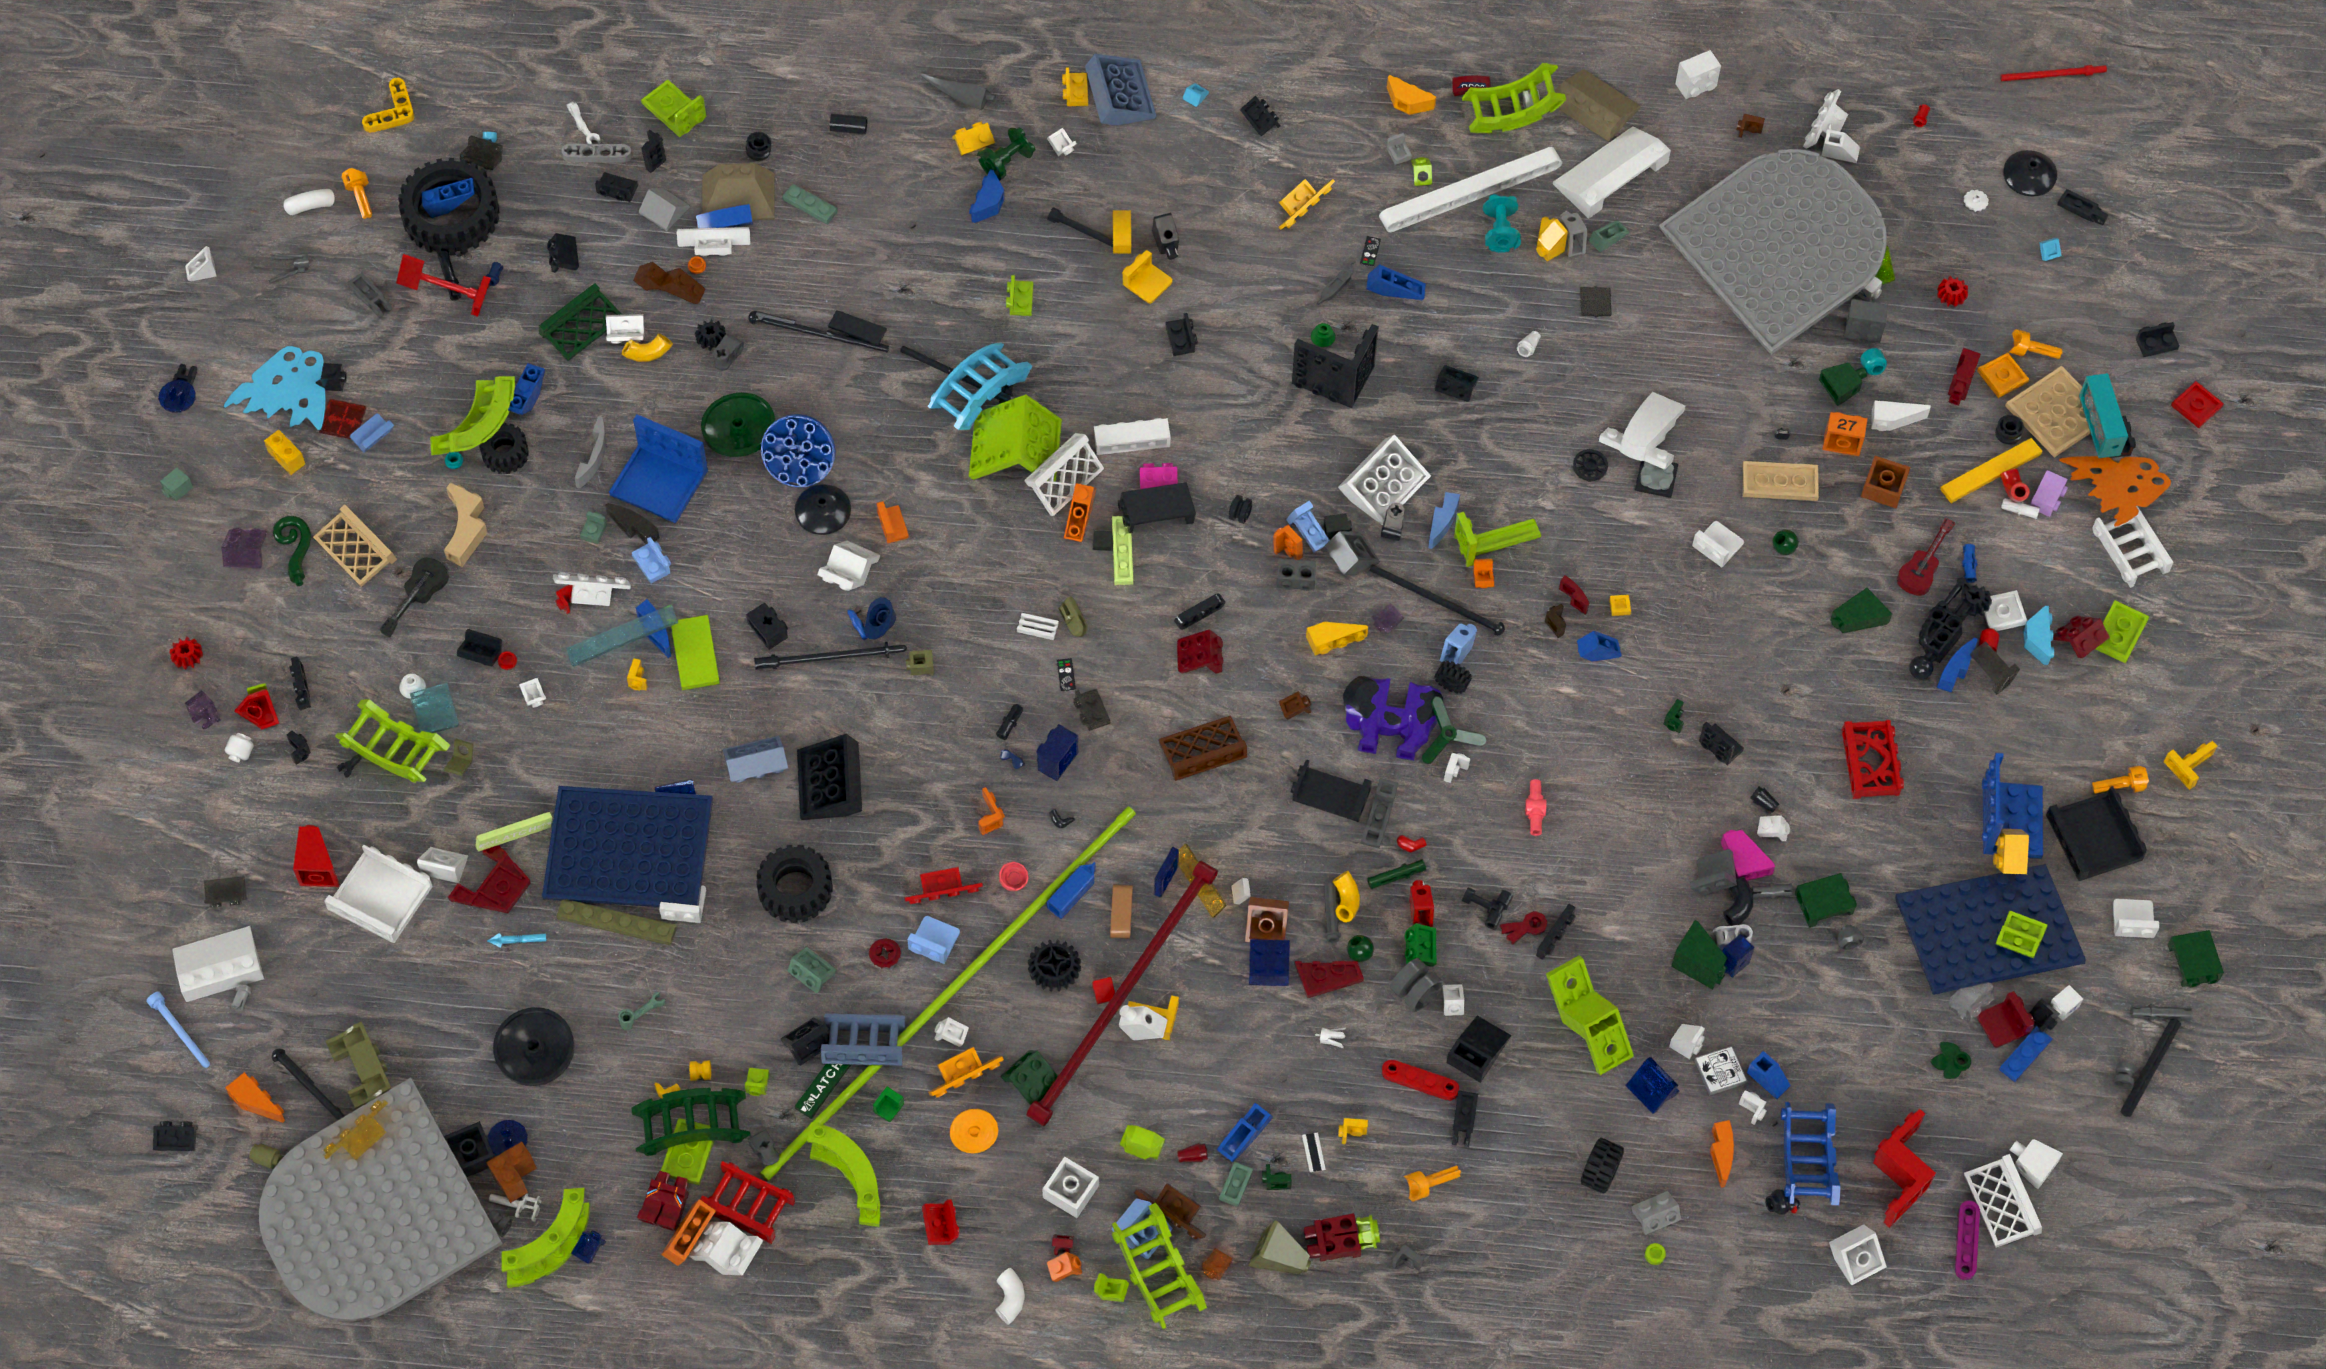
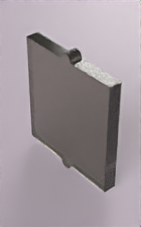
M1597 286L1580 287L1581 316H1594L1597 318L1598 316L1612 315L1610 288Z

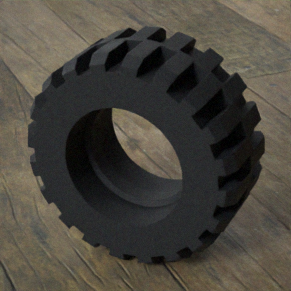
M786 845L787 848L785 849L779 847L775 849L776 853L770 852L766 856L767 861L762 860L760 869L757 870L756 884L759 900L762 902L765 911H769L772 917L776 918L779 916V920L783 922L790 920L791 923H797V920H802V922L808 921L810 916L815 918L818 916L819 910L821 912L824 911L826 903L830 902L831 893L833 892L831 870L827 861L823 859L820 853L815 854V849L808 847V849H804V845H798L797 847ZM792 872L804 873L813 880L811 887L799 895H786L780 892L776 885L784 875Z

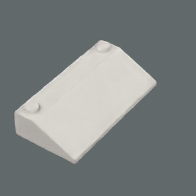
M1632 126L1556 179L1553 185L1589 219L1602 210L1603 201L1606 197L1649 167L1656 172L1669 162L1671 150L1658 138Z

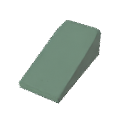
M1617 220L1593 231L1589 242L1599 252H1602L1628 235L1629 231Z

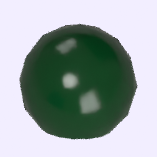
M1783 529L1775 534L1772 544L1777 553L1790 555L1798 548L1799 540L1793 531Z
M1364 935L1352 937L1347 945L1349 957L1354 961L1362 963L1369 960L1375 950L1372 940Z

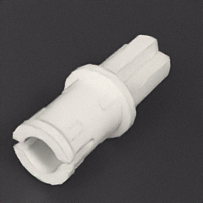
M2006 498L2001 505L2002 509L2018 513V516L2021 514L2037 519L2040 510L2039 507L2024 504V501L2016 503Z

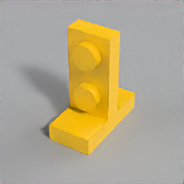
M2213 740L2207 745L2203 743L2197 748V752L2194 754L2189 753L2183 759L2173 749L2167 753L2164 763L2190 790L2199 779V776L2192 769L2211 757L2218 746Z
M1171 995L1168 1009L1131 1001L1128 1002L1129 1007L1146 1006L1166 1018L1168 1021L1162 1039L1170 1041L1179 1006V997Z

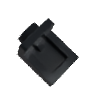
M291 730L287 734L289 743L296 749L291 753V757L297 765L305 761L311 752L305 737L300 733L297 735Z

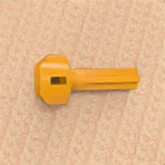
M349 168L342 173L345 189L354 191L362 218H371L372 211L364 187L369 183L366 172Z
M2015 329L2012 333L2014 347L2009 353L2024 356L2028 350L2060 359L2063 352L2061 348L2030 340V333Z
M2142 766L2129 767L2128 776L2093 782L2092 789L2094 794L2109 791L2111 786L2114 789L2130 786L2134 793L2144 791L2149 782L2146 768Z
M1456 1165L1425 1176L1421 1171L1405 1175L1404 1177L1409 1184V1199L1413 1202L1428 1197L1430 1187L1460 1177L1461 1171L1458 1169V1166Z

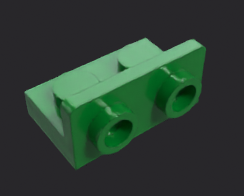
M1415 923L1406 930L1404 935L1406 941V964L1415 958H1419L1427 966L1433 967L1437 964L1436 928Z

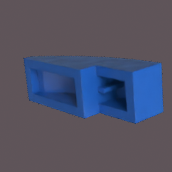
M750 204L696 215L698 228H734L753 224Z
M646 599L636 607L637 617L643 622V633L661 652L670 658L671 650L665 625L655 607Z
M1977 638L1967 642L1953 655L1944 668L1937 688L1952 693L1957 677L1965 678L1978 641Z
M1255 1103L1244 1118L1237 1122L1216 1150L1231 1162H1234L1272 1120L1273 1116Z

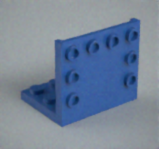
M636 414L633 422L638 446L613 484L609 494L647 512L677 523L708 472L704 444L702 441Z
M1995 753L1993 760L1989 762V769H1986L1985 777L1982 779L1983 854L1994 855V853H1997V845L1995 844L2001 829H2022L2029 835L2028 858L2042 859L2043 786L2000 782V764L2004 754Z

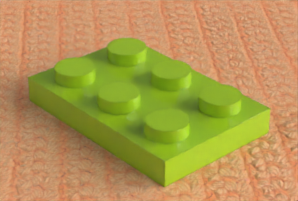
M2115 600L2103 622L2110 638L2095 650L2126 664L2150 616Z
M678 1118L674 1133L687 1131L686 1120ZM694 1122L695 1129L710 1128V1125ZM714 1141L690 1142L668 1148L661 1171L669 1173L671 1179L676 1180L677 1176L687 1178L689 1180L688 1183L700 1186Z

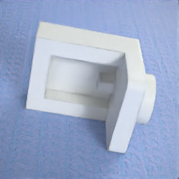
M1063 128L1047 138L1058 156L1063 153L1065 156L1074 151L1073 147L1077 144L1076 141L1072 142Z
M538 678L519 684L527 706L532 705V708L543 705V700H546Z
M1782 816L1760 817L1757 831L1759 837H1779L1781 841L1787 840L1790 826Z
M1744 1091L1739 1105L1755 1113L1751 1121L1755 1125L1757 1120L1762 1121L1767 1112L1764 1109L1766 1101L1760 1099L1754 1092Z

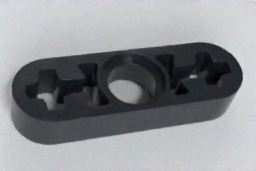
M1219 593L1180 613L1174 622L1180 630L1186 629L1220 610L1226 601Z

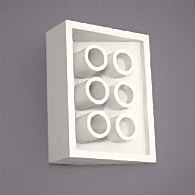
M1395 435L1385 438L1338 488L1353 504L1383 525L1389 506L1392 503L1403 505L1431 475Z
M250 926L172 949L181 993L186 1002L236 988L240 984L246 985L264 979Z

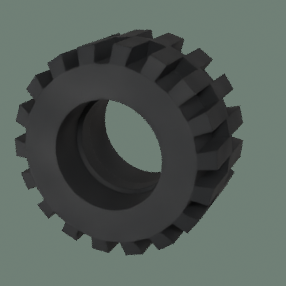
M503 423L489 440L479 445L485 466L493 472L497 471L498 474L503 472L510 474V471L516 472L518 471L517 468H522L524 466L523 462L526 463L528 460L529 451L523 431L521 432L518 426L515 428L514 424L511 423L510 425ZM502 445L513 446L506 452L495 451Z
M1600 1137L1596 1141L1581 1176V1184L1602 1194L1606 1193L1621 1162L1624 1147Z

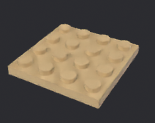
M2060 366L2006 402L2005 407L2022 420L2024 427L2054 458L2091 433L2079 398L2082 386L2063 366Z

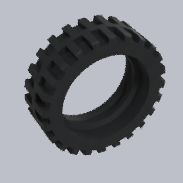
M442 158L436 159L437 162L430 164V162L424 163V168L420 169L418 167L414 170L415 174L413 176L408 175L406 178L407 185L402 184L400 188L402 194L398 196L399 211L408 237L411 241L415 239L416 246L419 248L425 246L426 251L432 253L433 250L437 251V254L440 251H448L450 256L456 255L455 252L457 251L467 253L470 247L478 248L480 241L486 242L489 239L488 233H494V223L498 224L499 221L498 214L500 209L491 177H487V173L483 168L478 170L477 164L473 162L471 165L467 164L465 159H461L459 162L455 161L454 158H449V161H442ZM473 178L474 193L478 196L480 205L470 218L459 224L438 226L430 224L420 217L418 209L422 203L423 191Z

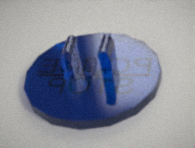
M174 380L161 388L158 400L161 407L166 411L180 413L193 405L196 400V392L189 382Z
M503 1120L496 1123L490 1129L487 1140L492 1152L498 1156L520 1142H523L526 1147L528 1134L521 1123L514 1120Z

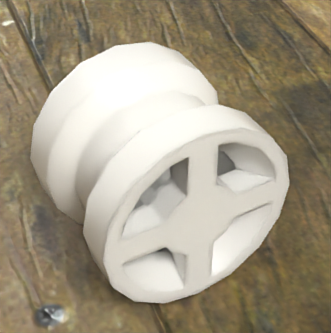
M1523 91V105L1525 109L1534 105L1531 93L1528 91Z

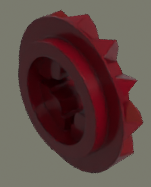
M883 938L871 945L869 957L874 966L877 965L881 969L883 967L891 968L901 958V950L894 940ZM882 948L889 953L887 960L884 956H880L882 955Z

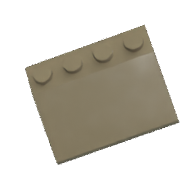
M1585 69L1563 81L1555 90L1556 93L1565 94L1566 101L1558 108L1559 110L1608 142L1641 107Z

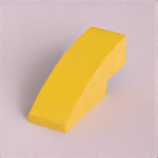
M1113 210V254H1131V210Z

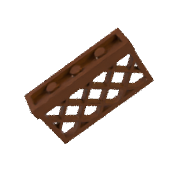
M1231 715L1159 739V744L1170 765L1175 781L1248 757L1247 745L1242 740ZM1227 723L1230 725L1229 731L1219 729L1221 725ZM1205 730L1213 731L1210 737L1201 734ZM1218 733L1224 735L1225 738L1223 741L1214 739L1215 735ZM1187 736L1195 737L1192 743L1183 740ZM1229 737L1238 741L1234 744L1226 743ZM1198 739L1207 741L1205 747L1196 745ZM1169 742L1177 743L1174 749L1166 747L1165 744ZM1211 743L1220 746L1215 750L1208 749ZM1180 745L1189 747L1187 753L1178 751ZM1193 749L1202 752L1197 756L1190 755ZM1175 755L1183 757L1182 761L1173 762Z

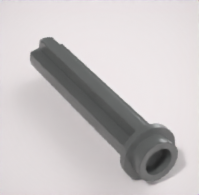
M1328 882L1324 884L1327 927L1325 938L1328 942L1335 943L1341 937V933L1338 930V918L1335 912L1337 908L1336 886L1334 883Z

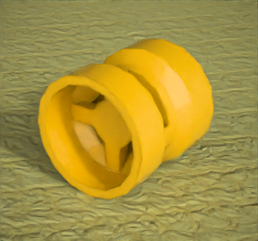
M710 1060L703 1061L702 1064L697 1061H690V1081H697L701 1078L711 1080Z

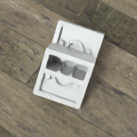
M844 541L833 546L827 566L821 567L817 575L823 577L822 580L825 582L837 583L841 589L850 591L865 584L871 564L877 563L880 555L852 542Z
M709 1222L692 1248L689 1257L696 1261L707 1262L722 1275H743L763 1240L758 1236H747L730 1222Z

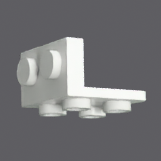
M1714 521L1704 533L1699 530L1695 534L1692 546L1717 565L1723 567L1743 546L1744 540L1718 521Z
M701 886L699 906L661 902L659 908L661 919L701 923L706 887Z
M2115 899L2113 901L2115 936L2155 937L2159 930V921H2154L2152 901Z

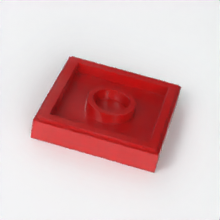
M2197 381L2171 403L2175 410L2197 428L2204 425L2224 405L2223 402Z

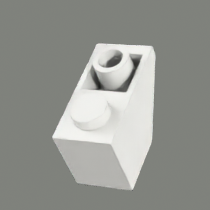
M1827 129L1821 156L1857 163L1860 146L1846 133Z
M1681 1024L1672 1037L1669 1047L1690 1059L1693 1054L1697 1055L1703 1046L1705 1028Z

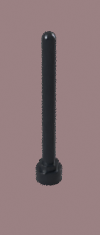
M1055 207L1051 209L1047 218L1048 221L1053 223L1061 222L1113 247V239L1063 216L1061 210Z

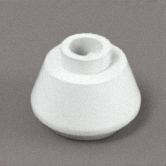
M407 674L403 677L399 689L404 697L415 699L424 693L426 684L420 676Z

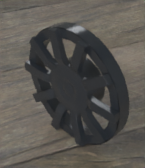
M1586 449L1575 456L1573 470L1580 479L1587 480L1588 482L1600 480L1608 470V461L1601 452L1594 449ZM1592 454H1595V455H1597L1598 457H1597V458H1594V457H1592ZM1580 456L1582 457L1584 462L1578 460ZM1602 458L1604 462L1598 463V460ZM1598 466H1605V469H1600Z

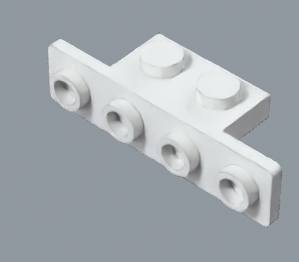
M1839 89L1829 92L1825 96V102L1818 110L1819 115L1812 123L1811 131L1805 137L1804 148L1807 149L1815 145L1820 135L1825 138L1827 129L1841 131L1848 114L1836 105L1841 93Z
M749 227L677 229V244L679 247L695 246V255L725 256L732 254V245H750Z
M563 572L558 575L553 574L555 583L573 585L571 602L577 604L610 606L612 588H631L628 580L623 577L608 579L606 576L601 575L593 578L585 574H578L577 576H570V574Z

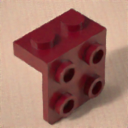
M2079 615L2071 618L2067 625L2058 628L2056 633L2053 634V640L2070 642L2078 658H2084L2110 638L2100 618Z
M1208 629L1178 639V671L1186 673L1202 667H1208L1216 674L1222 672L1224 660L1221 637Z
M2015 991L2008 993L2004 1002L1977 1014L1979 1023L1995 1048L2030 1034L2034 1026L2032 1015L2027 1013L2022 998L2017 996Z

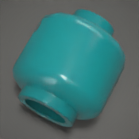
M1871 348L1861 355L1860 361L1867 374L1879 375L1883 373L1887 366V360L1880 349Z

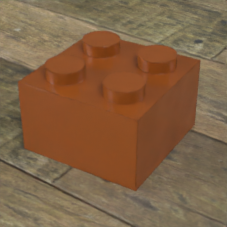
M1874 456L1861 497L1897 509L1911 467Z

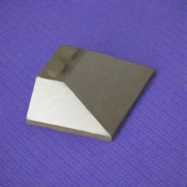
M756 163L718 164L702 175V214L750 204L752 220H775L774 172Z

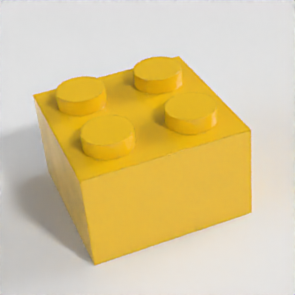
M2001 829L1995 844L1997 845V853L1993 855L1994 865L2003 874H2027L2029 835L2022 829Z

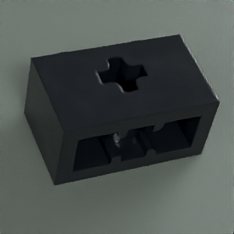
M765 602L746 614L748 625L769 650L788 638L786 623L783 620L780 621L774 608H769Z

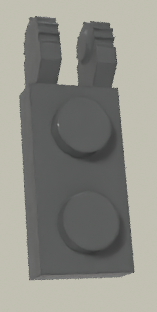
M363 272L347 282L355 294L379 318L383 316L382 310L377 306L380 302L386 310H392L391 304L385 299L383 293Z

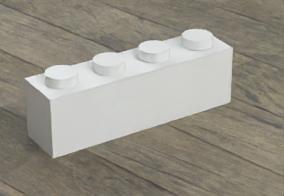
M1168 418L1094 426L1096 454L1102 455L1170 447L1171 437Z

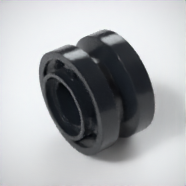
M763 132L751 133L746 140V154L748 157L756 161L768 158L772 144L770 137Z
M2005 415L1998 421L1995 435L2004 444H2015L2021 438L2024 424L2015 415Z
M1237 495L1231 503L1229 519L1234 521L1238 518V522L1244 524L1252 510V499L1246 498L1243 500V496Z

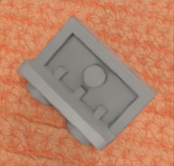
M1668 1191L1631 1206L1633 1214L1642 1224V1230L1645 1235L1681 1220L1679 1204Z

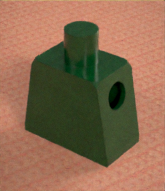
M1844 363L1821 370L1819 381L1835 404L1839 406L1860 391L1862 386L1861 379L1866 378L1867 373L1863 367L1854 370L1850 363Z

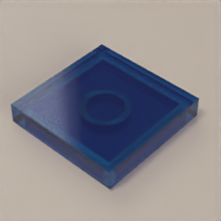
M1175 847L1171 848L1155 877L1154 895L1160 898L1163 896L1179 867V849Z

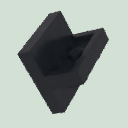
M814 1017L780 1038L783 1045L789 1048L797 1064L800 1066L820 1054L822 1044L829 1045L826 1024Z

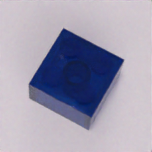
M1060 724L1055 729H1051L1044 744L1041 743L1036 751L1038 771L1058 781L1079 753L1078 735Z
M1250 939L1249 985L1289 986L1290 940Z

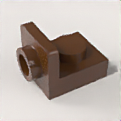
M1744 114L1743 119L1738 121L1736 129L1740 131L1739 137L1742 138L1744 130L1761 134L1765 118Z
M1299 691L1278 701L1287 720L1304 711L1307 714L1312 712L1309 697L1307 695L1304 696Z

